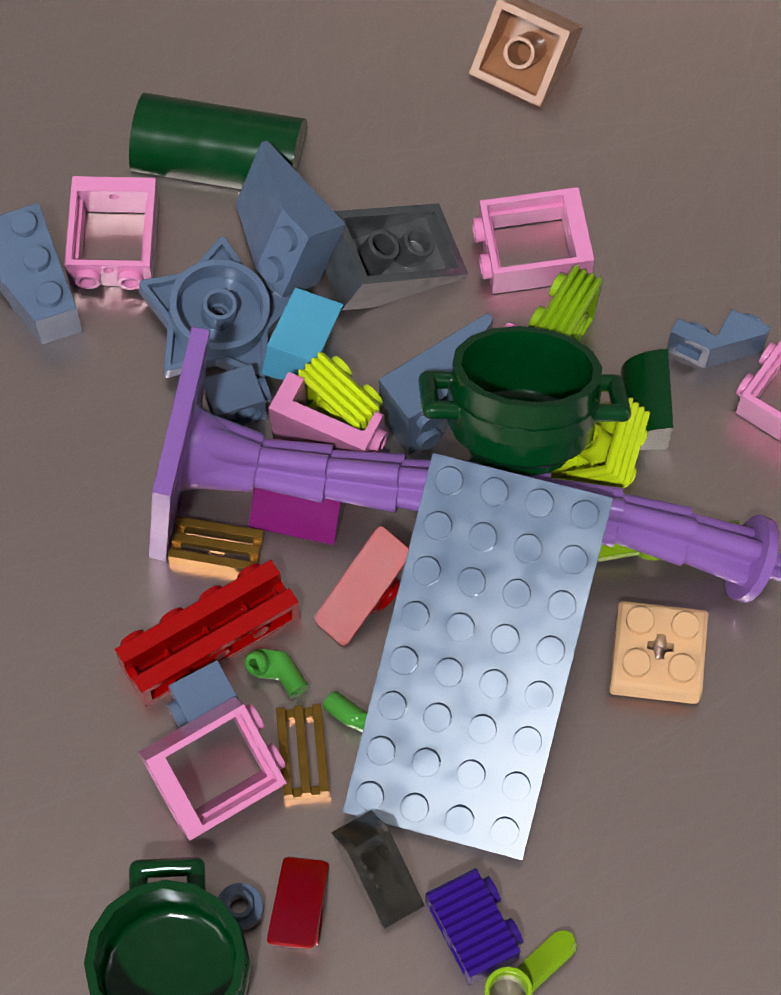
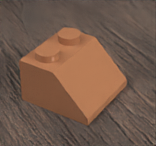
M497 0L469 74L541 107L569 64L584 26L528 0Z

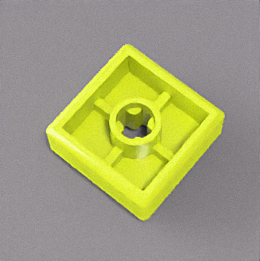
M318 352V358H311V364L305 363V369L298 370V376L304 378L307 407L361 431L367 428L375 411L380 413L379 407L383 404V401L379 394L368 384L360 387L351 378L352 372L348 365L338 356L330 359L324 352Z
M628 398L631 408L630 419L626 422H597L595 424L593 441L579 455L568 460L561 468L551 471V478L620 488L628 487L636 477L637 470L635 465L640 447L647 439L648 432L646 426L650 411H644L643 406L639 407L638 402L633 403V398Z

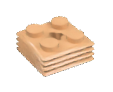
M627 601L619 602L615 621L609 692L613 695L697 704L703 692L708 612L705 610ZM654 646H661L666 651L663 659L655 658V651L652 650Z

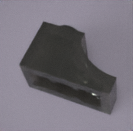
M372 810L331 832L349 871L354 876L378 922L384 929L425 906L389 828Z

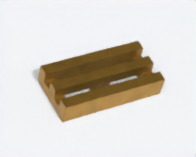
M177 516L176 530L172 536V547L169 549L168 554L169 563L239 574L246 567L259 563L264 541V530ZM185 532H187V533H193V534H199V535H205V536H211V537H217V538H223V539H229V540H235V541H241V542H247V543H253V545L242 544V543H236V542H230V541H224V540H218V539H212V538H206V537H200V536H194V535H188V534H185ZM182 545L208 549L214 552L250 556L249 561L183 551L181 549Z
M321 703L312 704V707L303 708V705L294 706V709L285 710V707L276 708L279 751L286 765L285 768L281 769V774L287 783L283 786L284 801L330 796ZM304 719H313L320 786L310 787ZM295 720L301 788H292L286 721Z

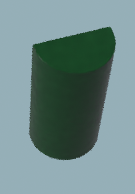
M144 92L138 100L132 121L129 141L130 171L242 189L259 146L264 141H268L297 172L308 128L307 120L301 117Z

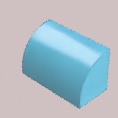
M295 287L267 344L262 374L284 380L288 372L298 375L299 369H305V363L311 364V358H318V352H322L343 304Z

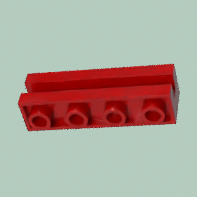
M272 560L262 565L255 563L246 567L238 574L236 580L223 587L216 585L207 589L200 595L199 601L185 609L178 607L162 616L159 624L145 632L144 630L134 631L121 641L120 646L115 648L119 664L145 707L170 694L169 685L216 660L219 664L227 661L301 618L299 601L291 589H286L281 582V574Z

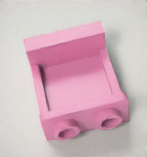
M291 372L287 373L268 408L274 440L334 445V450L389 453V449L385 448L389 432L385 431L384 414L375 411L365 430L356 429L307 407L304 378Z

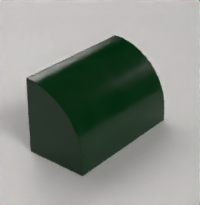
M659 349L643 352L631 357L622 365L620 371L628 398H633V403L638 402L639 407L643 406L644 411H650L646 426L648 432L647 439L640 447V450H667L673 431L668 349Z

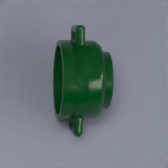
M513 326L492 328L472 335L456 348L452 371H424L418 379L422 413L426 418L447 419L457 441L468 449L470 455L483 466L524 476L549 473L561 468L568 460L579 455L593 441L595 424L597 422H626L631 417V408L623 378L616 374H602V366L592 350L575 338L549 329ZM437 389H448L447 401H439ZM601 392H608L611 404H600Z
M199 857L141 859L135 860L130 864L129 890L107 905L90 931L84 967L90 995H246L251 962L243 929L222 900L206 891L204 861ZM186 876V883L171 880L148 883V878Z

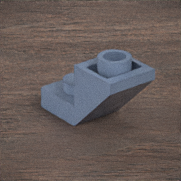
M731 309L717 336L710 333L705 326L699 323H688L678 318L671 330L667 349L668 352L705 369L761 353L765 347L771 327L764 324L761 319L753 314L740 313Z

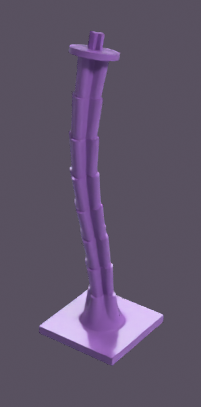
M192 326L152 491L149 558L166 561L182 491L205 489L252 492V488H257L323 503L324 499L393 513H397L398 508L418 512L431 460L407 459V454L334 450V445L263 439V433L212 415L204 410L202 405L210 330ZM552 473L528 476L612 497L613 502L602 545L613 547L616 543L678 566L685 563L725 580L727 595L735 601L741 603L752 602L761 594L769 579L781 581V554H778L780 533L777 523L770 517L761 514L755 515L743 525L692 513V508L688 506L623 493V488L551 478Z

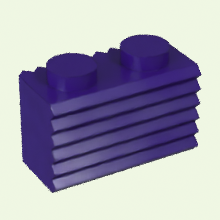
M476 868L425 894V903L468 985H472L490 976L499 968L507 967L518 961L521 952L519 945L524 943L514 920L511 917L504 920L496 904L501 902V897L494 882L489 876L482 879Z

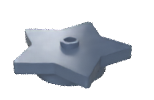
M225 237L218 238L198 263L188 267L182 273L140 281V295L167 328L164 377L170 378L181 374L193 326L210 330L206 368L217 366L230 371L252 364L257 379L265 377V380L267 379V376L262 374L268 344V335L277 326L291 295L281 298L267 281L260 279L255 272L243 265Z

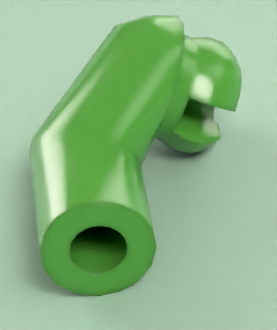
M256 649L245 657L244 666L249 674L258 678L279 680L290 698H296L308 690L309 684L288 653L270 649Z
M338 691L331 692L324 701V710L344 725L363 732L367 712Z

